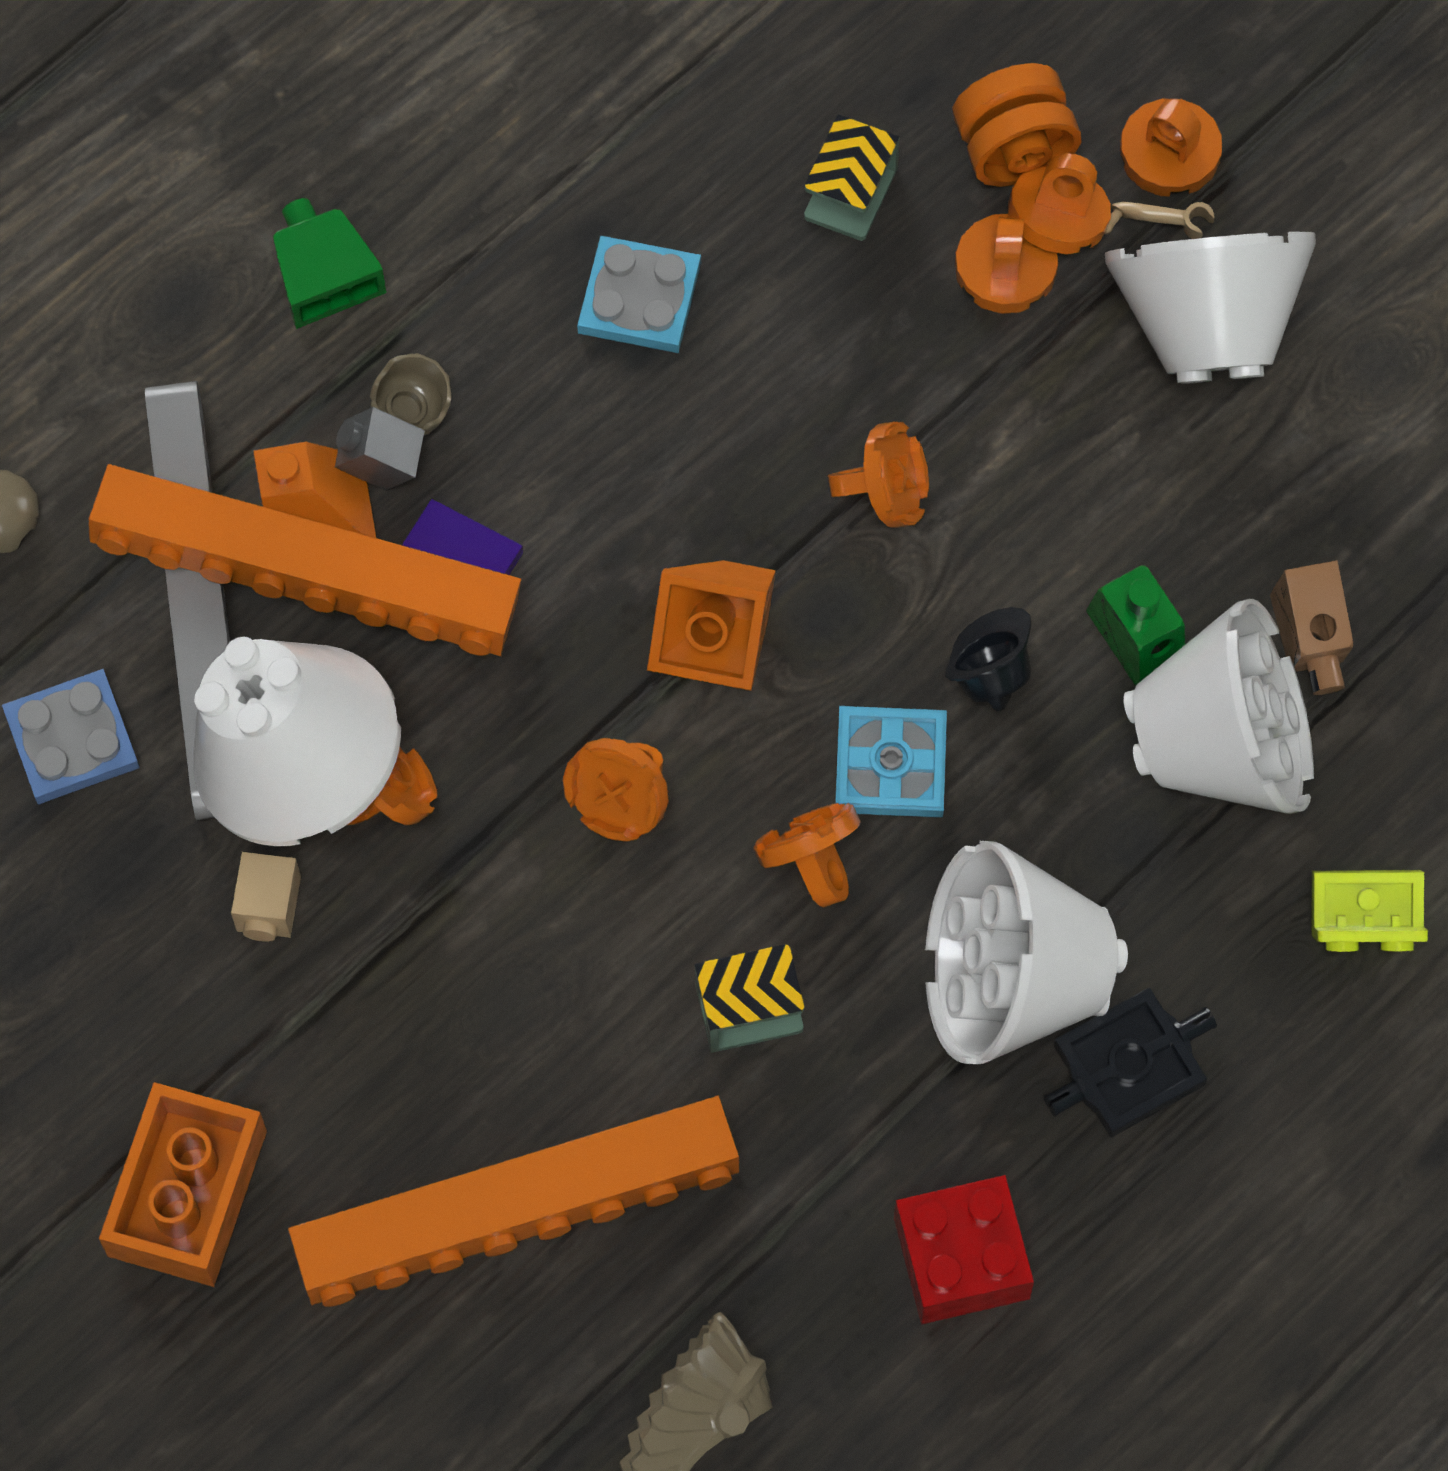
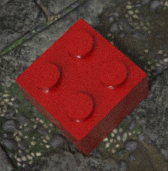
M1006 1175L896 1200L894 1221L921 1325L1021 1302L1031 1298L1034 1280Z

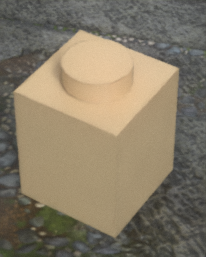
M242 852L231 911L237 932H243V935L249 939L263 942L273 941L276 936L291 938L301 880L296 858Z

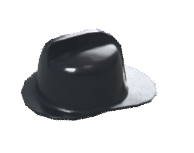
M1008 607L987 613L969 624L958 635L953 645L945 677L950 681H957L965 694L973 701L989 702L994 710H1004L1012 693L1024 686L1030 679L1031 665L1027 650L1031 630L1030 614L1022 608Z

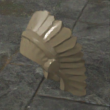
M722 1312L714 1314L712 1319L708 1321L709 1325L702 1326L697 1338L690 1339L689 1349L677 1356L675 1367L662 1374L661 1388L649 1394L650 1407L637 1417L638 1429L628 1434L631 1452L620 1461L619 1467L621 1471H690L693 1465L708 1450L725 1438L743 1435L751 1421L773 1408L765 1374L767 1370L765 1360L750 1354L737 1331Z

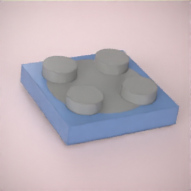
M104 669L2 705L37 804L140 768Z

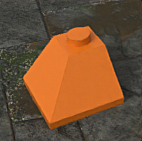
M300 442L253 451L263 507L377 538L367 482L335 468L338 449L309 442Z
M725 560L663 569L647 671L751 691L768 622L776 570Z

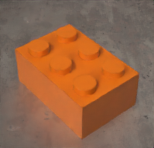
M154 1082L99 1237L107 1256L214 1287L267 1133L261 1113Z

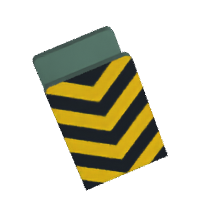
M838 114L805 183V191L812 194L804 212L805 220L854 239L865 240L898 170L900 137Z
M788 945L774 946L694 964L695 988L711 1053L803 1032L804 1026L801 1013L804 1011V1003L791 949Z

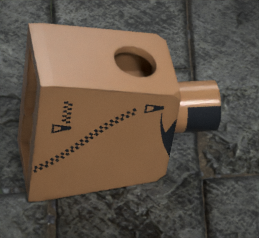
M1336 560L1284 570L1271 592L1270 598L1286 657L1291 656L1296 672L1308 670L1314 695H1324L1345 688L1340 663L1345 660L1352 650L1353 638L1338 562ZM1313 635L1318 636L1321 640L1316 639Z

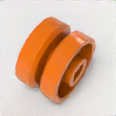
M1028 63L1013 65L992 72L972 83L958 96L952 107L953 117L961 139L968 144V157L976 178L985 185L999 187L1015 185L1020 175L1037 169L1040 166H1047L1049 161L1059 154H1075L1082 143L1081 132L1073 111L1066 106V94L1058 73L1048 65Z

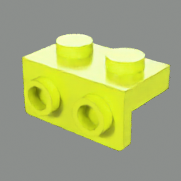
M1421 870L1312 871V937L1318 942H1326V950L1358 951L1359 942H1381L1380 949L1384 951L1414 950V942L1428 941V930L1424 927V872Z

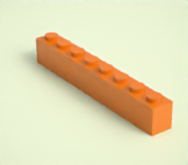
M111 464L107 465L89 517L90 542L97 544L100 549L114 555H125L127 553L148 558L151 563L164 569L175 570L181 567L199 572L205 579L214 583L228 584L231 581L252 587L256 593L268 598L285 596L300 600L315 611L329 613L336 610L354 615L360 622L369 626L383 627L390 625L407 630L411 636L423 641L440 639L458 644L462 650L479 656L488 655L489 653L501 656L519 596L521 578Z
M718 1095L288 1228L311 1305L322 1302L323 1306L332 1307L352 1300L356 1296V1291L372 1286H377L378 1290L396 1288L410 1280L409 1275L431 1269L432 1273H443L453 1270L464 1263L463 1258L485 1252L486 1256L492 1257L508 1253L518 1246V1241L537 1235L541 1240L560 1237L571 1230L572 1224L592 1219L594 1223L612 1221L625 1213L624 1208L646 1202L648 1207L669 1203L679 1196V1191L698 1185L701 1190L721 1187L732 1180L731 1175L739 1173V1155Z

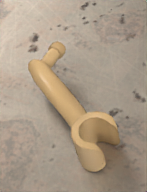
M1118 202L1111 205L1113 212L1111 213V219L1105 234H1110L1115 224L1123 217L1139 221L1181 225L1189 238L1198 239L1202 238L1203 233L1190 220L1193 217L1201 216L1209 223H1214V212L1208 204L1203 202L1193 203L1186 210L1141 203Z

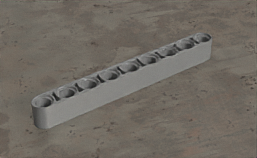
M190 381L146 387L145 401L154 477L212 493L198 382ZM181 567L175 570L165 569L192 804L196 820L210 819L215 817L207 809L200 797L193 772V748L197 714L194 699L207 669L225 651L226 646L230 643L224 584L211 582L205 579L199 572Z

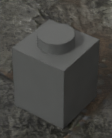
M371 407L344 420L336 437L338 453L335 468L381 489H391L416 478L424 430L375 407Z

